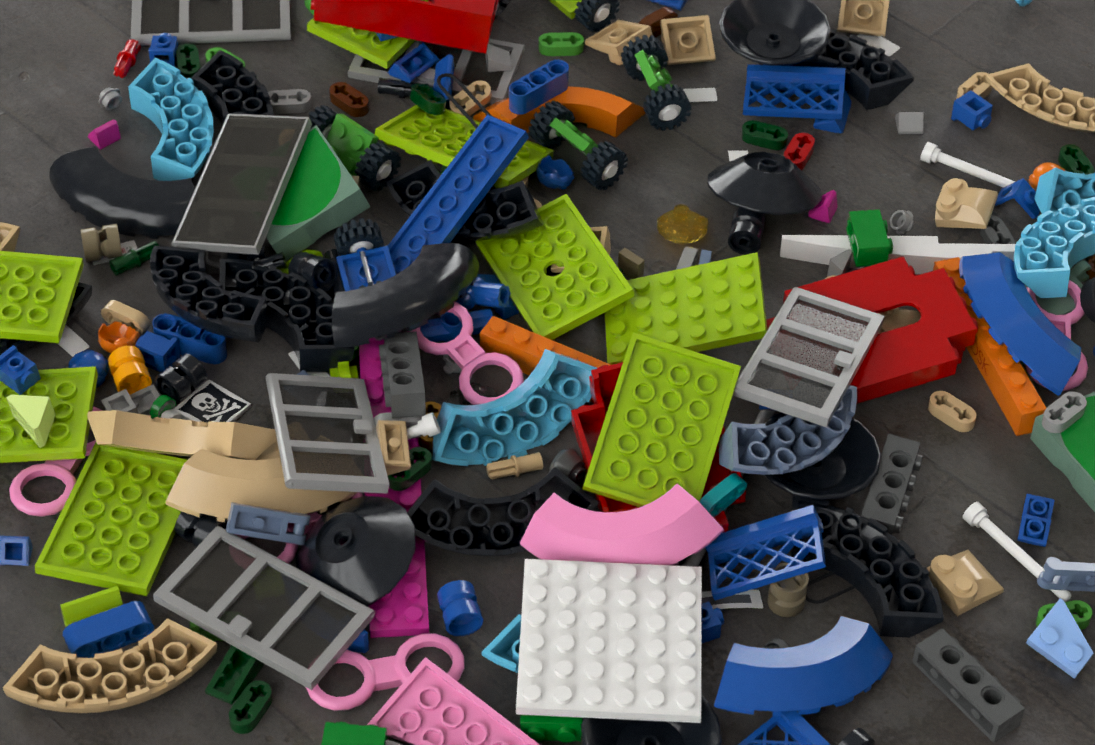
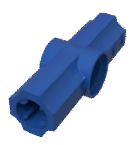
M477 277L474 285H469L466 289L467 295L455 302H458L467 310L472 309L475 305L505 308L509 304L511 293L509 286L484 282L483 279Z
M491 308L469 312L473 319L474 330L472 335L480 334L481 330L492 318ZM446 312L441 315V318L427 320L428 323L421 326L420 331L429 341H444L447 343L460 334L463 326L457 316Z

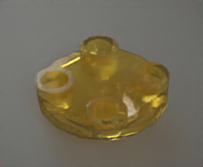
M679 204L674 207V210L664 213L657 219V229L659 234L665 239L674 243H694L707 234L708 219L689 210L688 206Z

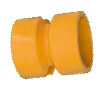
M123 346L117 348L109 355L108 366L118 392L127 389L129 395L152 384L148 368L145 366V360L139 348Z

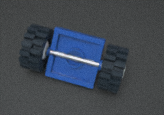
M359 218V222H355V219L350 220L351 224L344 223L342 224L343 228L339 227L337 229V233L334 234V241L338 252L336 259L344 291L371 286L396 275L388 246H384L380 227L376 222L373 223L370 219L365 222L364 218Z

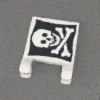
M208 380L174 409L164 411L161 418H182L184 420L200 422H235L251 407V403Z

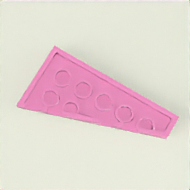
M426 657L367 724L387 728L388 737L411 745H540Z

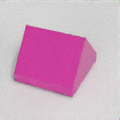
M111 120L88 134L89 140L100 150L121 139L116 120Z
M831 190L822 195V201L813 210L809 211L808 216L830 224L838 208L836 192Z

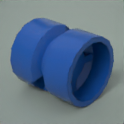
M464 580L452 581L439 589L437 599L440 609L443 611L446 631L453 636H466L481 628L483 617L480 606L477 604L474 586L470 582Z

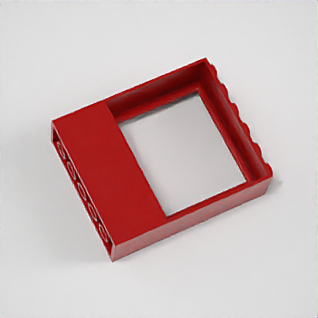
M311 0L310 10H314L315 21L486 54L499 0H428V2L422 0Z

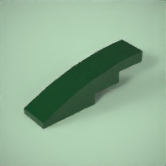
M266 603V605L272 606L273 610L270 622L268 624L252 622L253 626L246 635L261 642L287 611ZM280 641L275 645V647L273 648V650L276 649V647L278 646V644L280 643ZM231 645L208 684L205 693L232 705L265 664Z

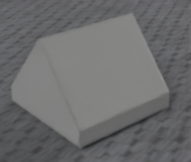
M899 112L895 115L898 134H923V112Z

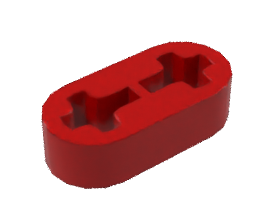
M808 133L796 134L783 156L790 159L798 168L803 170L813 154L814 137Z

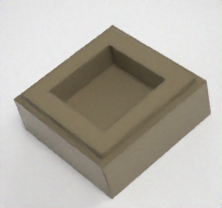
M624 248L619 252L618 269L621 268L625 276L630 279L640 278L644 275L645 260Z

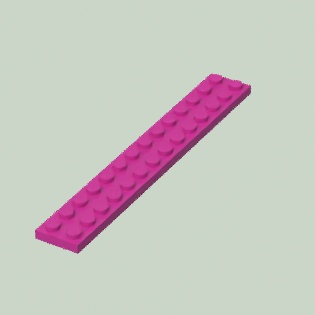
M375 337L369 339V344L359 345L360 379H364L373 419L378 414L391 412V407L385 406V392L383 389L379 345L384 344V339L379 341ZM362 434L363 444H367L365 439L366 435ZM418 437L408 440L409 450L419 447ZM370 456L363 458L364 476L374 477ZM421 478L403 491H394L389 488L388 494L365 493V496L389 498L408 512L422 494ZM416 537V550L408 571L394 589L369 606V608L375 611V616L370 622V638L429 634L424 540Z

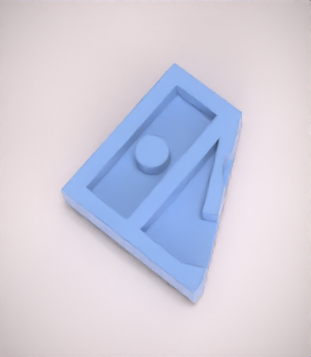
M1061 598L1026 642L1027 645L1074 679L1094 654L1067 605Z

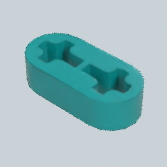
M733 473L706 493L699 502L714 518L744 493L747 488V482L737 473Z

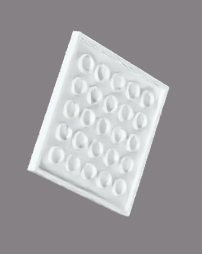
M525 559L516 714L700 723L702 567Z

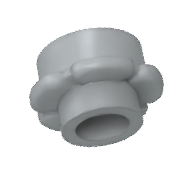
M108 87L100 93L99 103L107 110L116 108L122 102V96L118 88Z
M897 210L893 213L890 225L892 229L896 230L897 234L903 235L906 231L912 229L914 225L912 212Z

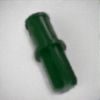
M153 241L135 250L131 248L124 255L109 260L112 272L117 276L131 268L141 267V263L151 258L154 245L159 246L158 243Z

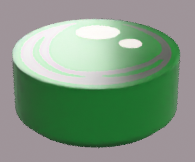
M167 395L159 396L150 408L151 418H161L164 411L174 409L176 407L175 400Z

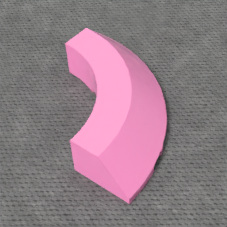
M676 484L655 501L642 507L622 512H597L583 509L553 493L534 513L519 544L541 560L675 566L679 564V561L692 554H697L708 546L724 529L698 500L679 484Z

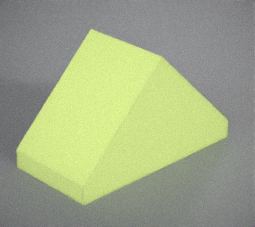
M10 395L6 397L14 418L39 448L45 446L55 418L50 398L26 395Z

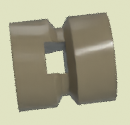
M117 223L103 225L101 230H97L95 227L80 229L86 262L99 261L102 256H106L108 259L122 256Z
M781 563L774 570L784 569L788 563ZM808 573L770 584L767 603L773 613L782 617H793L802 612L808 587Z

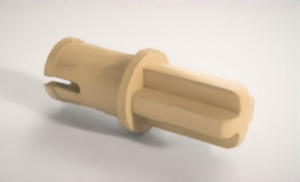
M540 452L520 457L512 455L511 459L488 463L486 465L487 475L492 480L511 475L519 477L522 473L543 470V460Z

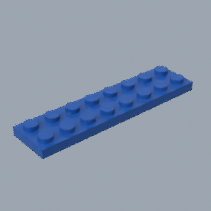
M486 115L389 243L388 249L396 274L406 269L415 261L423 245L443 244L452 241L529 138L525 130L491 115Z

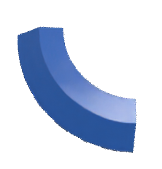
M1001 252L963 256L959 263L960 278L965 279L966 285L963 287V290L973 301L970 305L977 317L981 319L984 317L991 327L988 330L990 335L999 345L1006 344L1008 352L1016 363L1023 361L1033 370L1030 374L1033 378L1059 396L1080 362L1082 348L1065 336L1041 312L1028 293L1025 284L1017 278L1014 261Z
M840 616L837 624L826 635L800 646L757 648L734 643L726 661L714 707L754 715V710L772 711V716H781V713H788L790 711H798L799 715L820 712L821 707L832 704L839 707L853 701L854 696L862 691L866 693L871 690L872 684L877 679L881 680L887 672L893 654L870 624Z

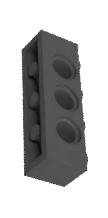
M402 332L389 339L384 335V344L379 345L383 389L385 392V406L391 407L392 418L426 415L425 389L417 332Z
M888 434L881 454L879 472L872 481L861 517L867 520L872 518L888 528V533L893 536L894 532L900 533L904 519L903 516H900L901 511H907L910 496L906 494L908 490L913 491L917 475H914L913 472L914 470H920L923 455L919 454L921 442Z
M942 628L916 645L912 663L993 743L1020 726L1025 710L1020 700L1012 696L995 676L990 675L981 666L976 657L971 656L963 649L955 637L950 636Z

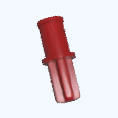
M129 39L123 51L119 52L117 56L118 61L113 72L116 77H126L130 67L135 65L136 56L141 50V44L137 46L139 43L137 40Z

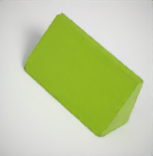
M115 586L63 603L60 606L65 627L74 622L123 605L119 588Z

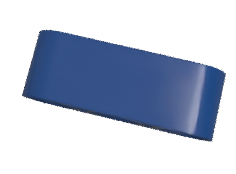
M552 60L510 84L509 110L514 114H525L566 91L569 82V65L567 62Z
M159 314L153 319L154 334L162 335L169 340L173 337L177 338L180 355L191 354L199 361L214 365L226 360L227 348L224 336L198 328L181 317L172 314Z
M132 601L74 622L64 629L62 635L71 654H76L77 658H94L95 654L111 652L142 640L154 631V625L144 604L140 601Z

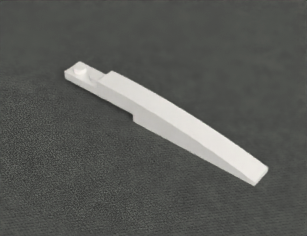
M782 235L780 257L829 265L831 258L848 249L851 250L848 235ZM887 236L893 242V253L889 254L888 261L904 256L908 266L911 265L915 274L933 271L934 262L956 257L961 259L963 256L1001 252L1014 261L1016 244L938 243V236ZM852 254V255H851V261H850V268H857V269L864 268V266H863V267H856L855 261H854V257H853V254Z

